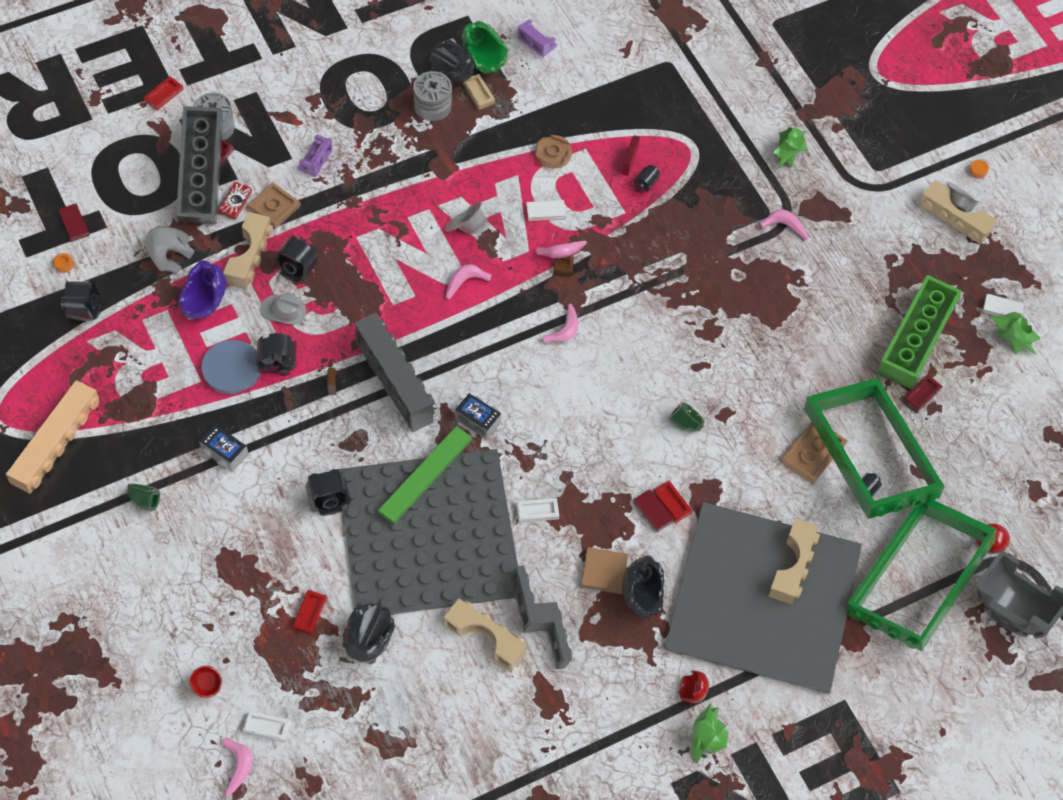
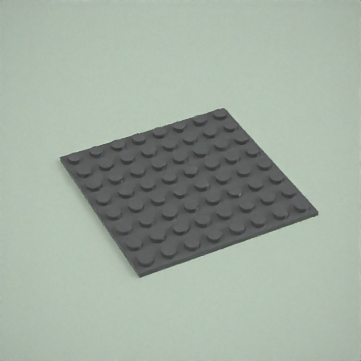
M498 449L460 453L395 524H392L380 515L378 510L426 458L338 469L345 477L351 497L350 504L347 506L346 503L342 508L356 608L369 603H377L389 609L391 615L452 607L458 599L474 604L515 598L510 574L518 566Z
M703 502L665 650L830 694L848 612V602L852 594L862 544L817 532L820 534L817 545H812L811 551L814 552L811 563H806L805 568L808 569L805 581L801 580L799 584L800 587H803L799 599L795 598L791 605L768 596L777 570L790 569L797 563L794 551L786 544L792 525Z

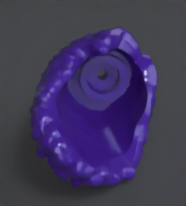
M205 260L199 261L191 268L178 299L184 316L195 320L202 317L206 319V317L215 312L222 301L227 284L222 268Z

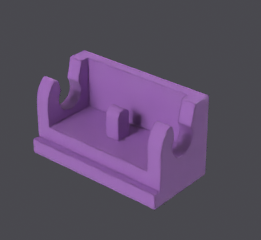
M528 19L518 26L517 38L540 56L545 57L557 47V44L554 42L556 39L554 37L548 39L535 29L531 24L533 21Z
M315 135L314 139L316 140L313 141L304 159L299 161L298 166L299 171L317 177L333 150L332 139L320 135Z

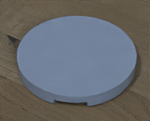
M227 340L214 345L207 351L202 361L204 379L213 390L222 394L233 395L249 387L252 388L261 375L256 365L257 350L250 344L239 340Z

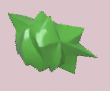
M788 127L787 130L779 132V144L773 153L774 156L779 158L778 168L785 162L792 168L797 153L808 151L806 140L803 137L806 131Z
M1011 312L1004 316H991L1000 327L996 335L999 338L1008 340L1016 354L1023 348L1036 354L1031 344L1039 340L1040 337L1032 330V325H1028V319L1021 316V313Z
M711 703L695 719L692 734L690 735L692 738V753L696 764L705 752L715 753L727 747L729 732L726 730V725L717 719L719 707L711 708Z

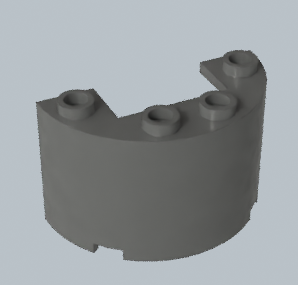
M1001 550L976 583L974 588L976 598L980 602L982 600L985 605L983 609L986 613L1009 631L1023 637L1034 635L1035 639L1043 638L1063 613V588L1056 585L1052 593H1049L1045 587L1035 584L1029 577L1017 572L1016 569L1020 561L1014 555Z

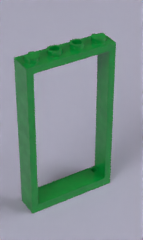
M878 378L807 396L804 410L867 519L877 516L882 517L885 514L899 512L908 507H917L929 501L934 502V500L941 497L945 487ZM875 397L928 486L874 501L822 411Z
M935 500L934 502L929 501L914 507L848 602V614L854 620L862 621L872 629L880 630L890 638L904 642L912 649L923 651L996 541V529ZM923 515H926L983 543L921 636L861 605Z

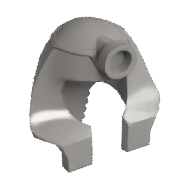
M157 226L146 235V250L160 271H168L177 275L182 268L172 260H167L166 253L168 250L181 253L189 259L195 253V250L188 245V234L181 230Z

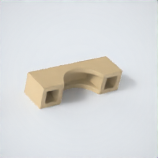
M936 180L922 194L919 203L924 209L932 212L939 219L952 225L956 230L961 231L979 244H982L989 236L997 222V219L983 210L967 213L957 209L950 200V189Z
M251 212L247 213L242 225L243 238L249 241L251 245L243 255L229 258L223 272L227 285L247 289L249 283L253 282L255 267H259L261 252L265 251L267 237L271 236L273 231L270 217Z
M798 518L794 519L786 544L794 551L797 563L790 569L777 570L768 597L791 605L795 598L799 599L803 588L799 586L800 581H805L808 569L805 568L806 563H811L814 552L811 551L812 545L816 546L820 534L817 533L818 525Z
M458 599L444 616V626L460 637L471 632L483 633L490 637L496 647L495 661L511 672L527 653V644L524 639L509 633V630L502 624L497 625L494 623L489 615L484 612H478L468 601Z

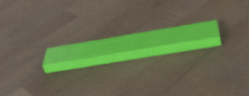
M456 426L381 506L378 513L392 524H395L472 441V437Z

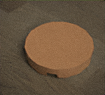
M550 135V137H544L537 143L535 149L536 159L545 167L552 169L561 168L571 160L572 147L565 138Z

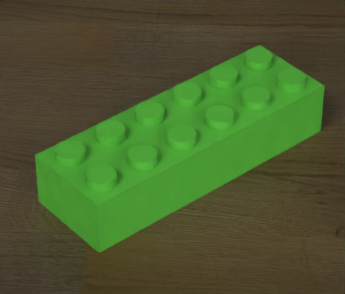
M927 275L884 354L877 373L913 389L962 291Z

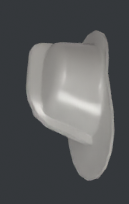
M946 182L953 189L950 200L957 209L968 213L980 202L957 185Z
M480 201L474 203L466 211L447 223L445 230L452 231L459 228L465 233L478 231L487 222L486 216L480 209L482 203Z
M290 293L268 296L263 300L260 307L261 313L266 319L285 324H298L306 316L305 305L295 295Z

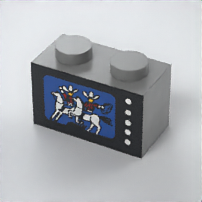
M468 393L455 409V420L488 440L501 424V413L496 407H490L484 403L480 397Z
M216 424L199 441L201 452L205 457L213 458L221 468L229 469L231 472H234L248 456L247 446Z

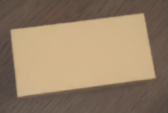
M479 74L472 76L463 83L479 110L495 104V98Z

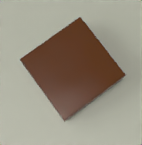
M574 257L555 258L553 274L572 276Z
M335 368L327 369L329 395H336Z

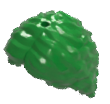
M482 21L467 24L462 32V45L472 56L475 62L474 67L484 74L499 71L505 65L508 58L509 49H507L505 42L495 29Z

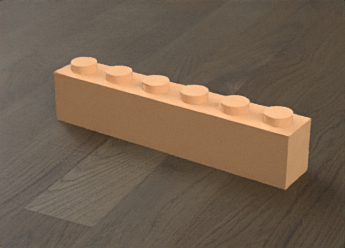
M77 380L73 383L6 473L10 484L29 494L40 485L42 477L52 469L53 462L63 454L67 443L74 439L78 428L85 424L89 413L98 406L99 397L95 389Z

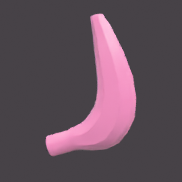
M775 210L759 223L762 229L773 223H783L791 227L805 240L809 239L802 223L788 210Z
M576 241L548 248H537L536 252L537 255L564 258L578 252L587 242Z
M468 264L461 266L450 279L446 299L450 300L461 284L468 278L478 277L489 282L492 275L484 272L476 265Z
M568 304L564 327L555 334L543 335L544 343L568 341L576 334L578 318L572 304Z
M226 737L222 744L229 748L236 757L235 771L224 794L229 797L247 777L252 766V754L247 746L236 743Z

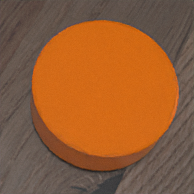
M974 160L969 168L970 174L975 178H984L989 170L988 164L983 160Z
M66 253L58 254L53 260L56 271L60 273H67L74 266L72 257Z

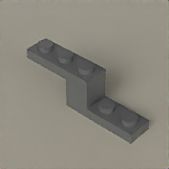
M516 566L510 574V579L523 631H547L556 668L564 669L572 661V650L568 646L567 631L562 623V612L558 608L557 602L534 603V594L530 590L529 575L526 573L525 566Z

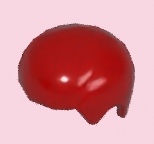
M987 524L996 529V541L989 550L990 554L1000 553L1001 550L1005 551L1010 543L1009 532L1000 524ZM976 539V542L980 547L983 542Z
M201 666L195 669L189 680V686L193 694L199 698L208 699L215 696L220 691L222 685V677L219 671L212 666Z
M691 670L693 674L683 676L681 680L679 695L683 701L698 703L706 697L709 691V681L705 673Z

